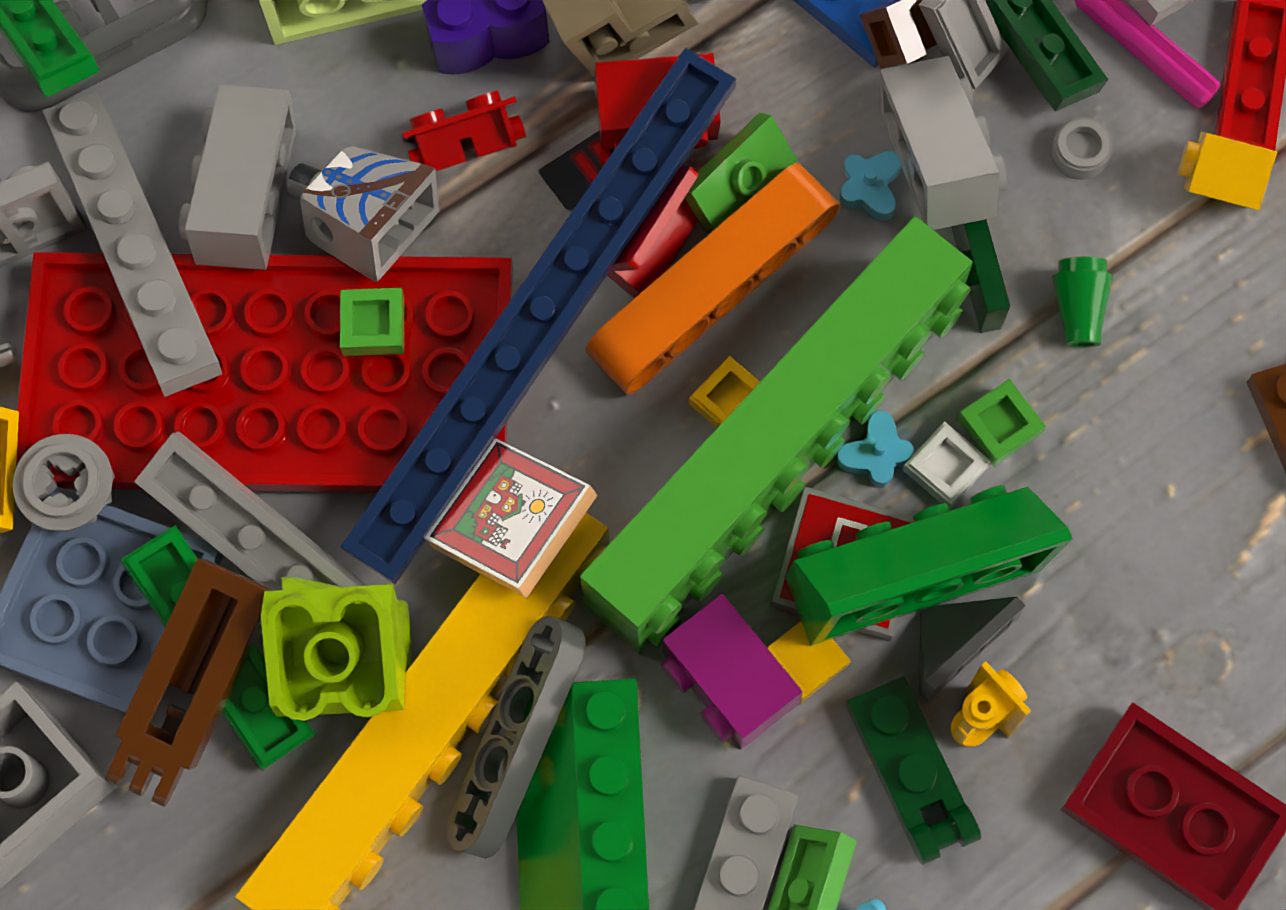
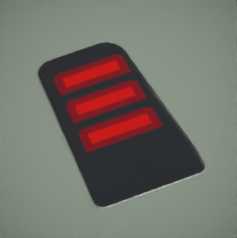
M597 131L540 168L539 174L564 208L572 210L596 178L614 149L601 150L600 133Z

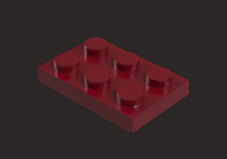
M1134 702L1127 707L1060 809L1205 910H1237L1286 833V804Z

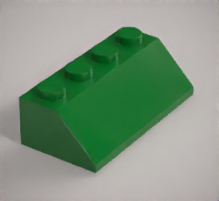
M1000 485L975 494L970 498L971 505L950 511L947 503L926 508L913 516L914 523L895 529L892 528L890 522L869 526L856 533L857 541L834 547L832 540H825L809 545L797 552L798 559L794 560L785 578L810 646L889 619L899 618L1040 572L1073 539L1069 528L1028 486L1007 493L1005 486Z
M637 679L572 683L516 814L520 910H649ZM534 694L526 704L524 721L531 712Z

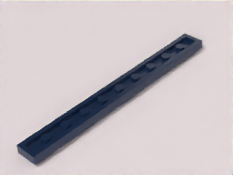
M685 47L341 545L343 551L396 585L426 541L424 537L493 440L500 433L736 87L735 77Z

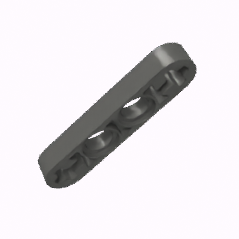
M545 616L539 619L526 635L451 810L447 823V838L454 850L486 859L496 854L505 842L582 662L585 652V637L583 631L578 626L555 617ZM534 694L531 712L524 721L526 704ZM508 753V763L501 779L498 780L501 763Z

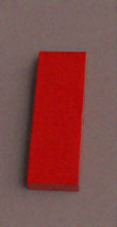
M1235 0L1214 134L1275 151L1286 79V0Z

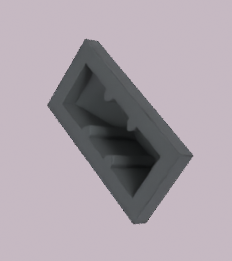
M1016 596L936 605L920 610L919 694L929 702L1018 619L1026 605Z

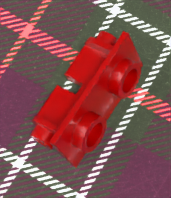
M497 90L466 100L468 112L446 118L443 108L409 119L412 130L403 132L401 137L403 141L411 138L416 140L418 148L407 151L410 161L435 168V171L464 163L467 160L460 140L469 137L471 138L477 158L510 147H517L516 140L526 138L525 129L519 115L509 118L506 111L507 107L513 106L517 102L516 97L501 100Z

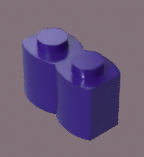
M427 0L422 4L429 41L438 71L442 74L455 75L472 72L488 64L494 57L499 59L526 57L540 51L550 42L547 12L542 0Z

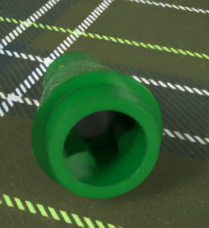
M1089 256L1061 259L1058 261V273L1054 274L1052 279L1064 329V345L1075 348L1100 346L1101 331L1113 274L1107 272V260Z

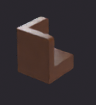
M891 0L860 14L880 69L910 63L927 55L925 50L937 45L919 7L922 0Z

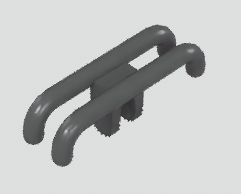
M60 0L55 3L92 53L100 72L45 98L24 66L14 67L10 65L0 53V95L8 104L21 110L40 111L52 107L189 36L203 22L207 13L208 0H154L119 18L109 0H90L96 12L101 14L105 26L90 34L80 22L81 19L73 4L68 3L67 0Z

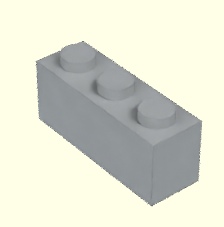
M949 56L880 69L881 115L923 222L931 229L936 230L998 217L999 191L1007 189L1006 168L1000 154L992 155L989 149V130L984 116H975L973 112V97L968 79L966 77L958 78Z
M219 84L214 108H206L202 123V134L205 142L203 154L194 156L191 167V185L194 192L191 204H183L179 218L180 237L182 240H188L196 265L267 269L297 129L289 90Z

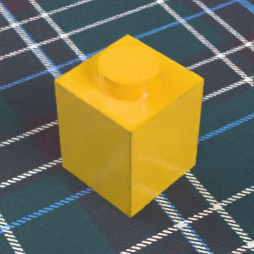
M1201 131L1197 143L1187 141L1180 161L1178 175L1186 177L1184 189L1188 192L1260 210L1278 152Z

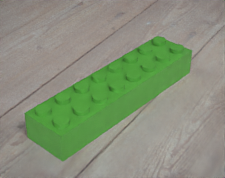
M914 216L580 575L584 607L639 655L650 643L657 648L663 645V639L677 629L682 622V619L677 614L692 597L701 602L712 592L724 575L719 568L730 555L735 552L742 557L754 546L765 530L760 523L772 509L776 507L780 512H783L795 501L805 487V483L801 481V478L814 463L821 468L825 467L844 445L845 439L841 435L855 419L859 423L864 424L880 407L885 399V395L881 391L894 376L903 381L916 368L925 354L920 349L934 333L939 338H942L956 324L964 311L959 306L971 290L966 285V281L973 261L918 217Z

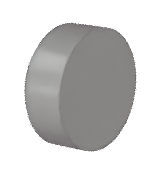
M1087 117L1073 118L1066 121L1057 130L1051 146L1052 160L1057 169L1064 175L1074 179H1089L1100 174L1107 166L1113 151V140L1108 129L1099 121Z

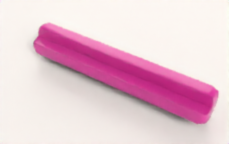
M1075 0L1077 7L1193 107L1202 108L1217 94L1220 87L1219 81L1154 25L1150 26L1138 11L1125 0Z

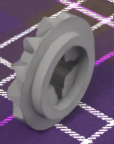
M58 434L38 441L25 452L14 473L13 494L22 514L35 525L45 531L54 530L72 533L75 528L86 523H96L97 515L106 504L112 502L111 490L115 475L106 454L94 442L79 435ZM53 465L59 472L63 471L69 477L79 472L80 476L74 481V486L78 490L76 494L79 499L77 501H74L71 497L67 498L62 493L51 497V493L57 488V484L53 479L55 475L50 470Z

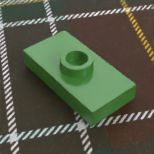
M759 112L698 171L697 179L684 198L707 234L715 230L778 174L798 161L773 116Z

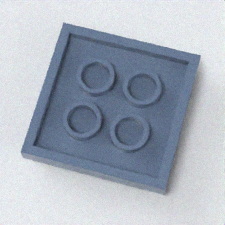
M58 486L51 493V497L62 493L67 498L71 497L74 501L79 499L76 493ZM107 504L97 515L96 523H86L75 528L72 533L54 530L45 531L32 523L0 591V668L125 715L165 628L122 565L121 559L170 528ZM180 532L197 558L207 559L220 565L223 554L205 540Z

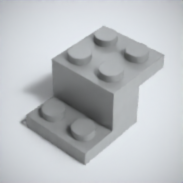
M49 162L40 166L22 167L12 172L5 181L1 182L0 179V267L87 230L78 208Z

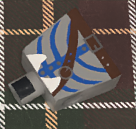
M353 146L344 148L323 171L304 163L298 164L292 170L287 182L288 195L300 200L305 235L310 242L375 282L382 278L440 211L435 168Z

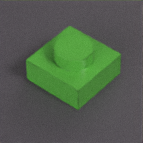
M402 288L340 290V349L343 356L404 354V294Z
M1010 379L960 411L957 418L982 453L991 460L993 467L1041 436L1046 429L1045 424Z

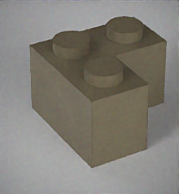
M542 0L564 44L594 78L595 62L638 59L698 24L686 0Z

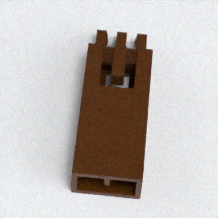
M197 558L115 736L122 739L107 771L106 781L118 786L124 779L130 763L138 766L130 783L129 791L142 796L153 775L156 774L162 778L154 791L152 802L163 807L168 804L184 769L190 770L197 767L262 627L261 610L264 591L274 590L207 559ZM169 684L181 689V692L194 695L187 711L175 705H169L162 727L159 728L151 724Z

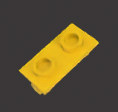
M985 661L965 691L968 696L963 702L962 710L954 716L951 722V734L954 740L964 747L979 746L998 729L1009 738L1031 711L1024 703L1027 699L1026 692L1010 673L1004 669L996 672Z

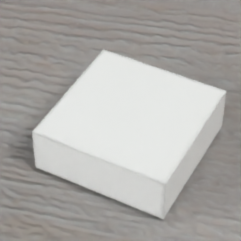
M944 421L904 464L902 471L941 504L947 503L949 508H951L989 467L991 460Z

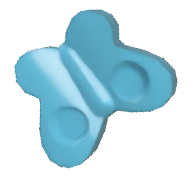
M885 151L869 159H864L857 154L849 155L845 159L843 170L848 181L841 187L839 198L841 205L852 209L860 206L876 220L886 221L892 218L896 202L888 184L898 176L901 163L897 153Z
M883 410L876 411L869 419L866 438L862 441H855L842 446L837 455V464L845 472L868 475L870 482L875 487L884 488L891 482L894 468L896 466H903L913 456L914 448L909 441L899 439L894 419L888 412Z

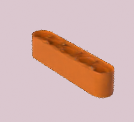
M800 163L790 165L606 322L590 339L585 352L627 395L639 391L820 234L839 212L840 202Z

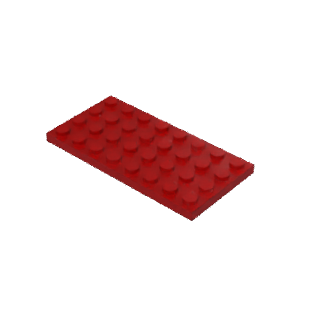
M34 252L17 406L19 422L16 467L25 452L38 441L58 434H74L91 440L106 454L115 475L112 489L143 490L134 481L170 435L179 431L251 491L378 493L511 301L513 286L512 258L400 256L382 278L375 282L336 257L329 255H269L267 269L260 270L196 265L192 254H171L217 357L222 375L164 397L103 253ZM402 288L404 294V354L343 356L340 349V290ZM507 422L496 437V439L506 444ZM54 465L50 468L51 472L55 475L53 479L58 487L76 489L74 481L80 476L79 472L69 477L63 471L59 472Z

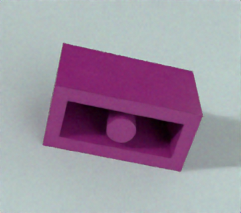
M723 593L663 639V654L667 659L661 663V667L672 683L683 694L691 688L707 707L700 712V715L709 729L722 743L731 738L742 750L800 704L803 691Z

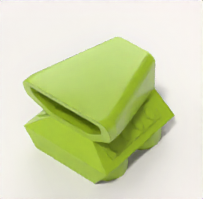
M294 576L281 577L282 590L264 591L261 624L269 706L276 717H289L293 720L305 721L324 714L353 713L356 716L371 717L380 714L382 711L404 710L405 672L412 661V642L407 601L397 599L393 584L340 587Z

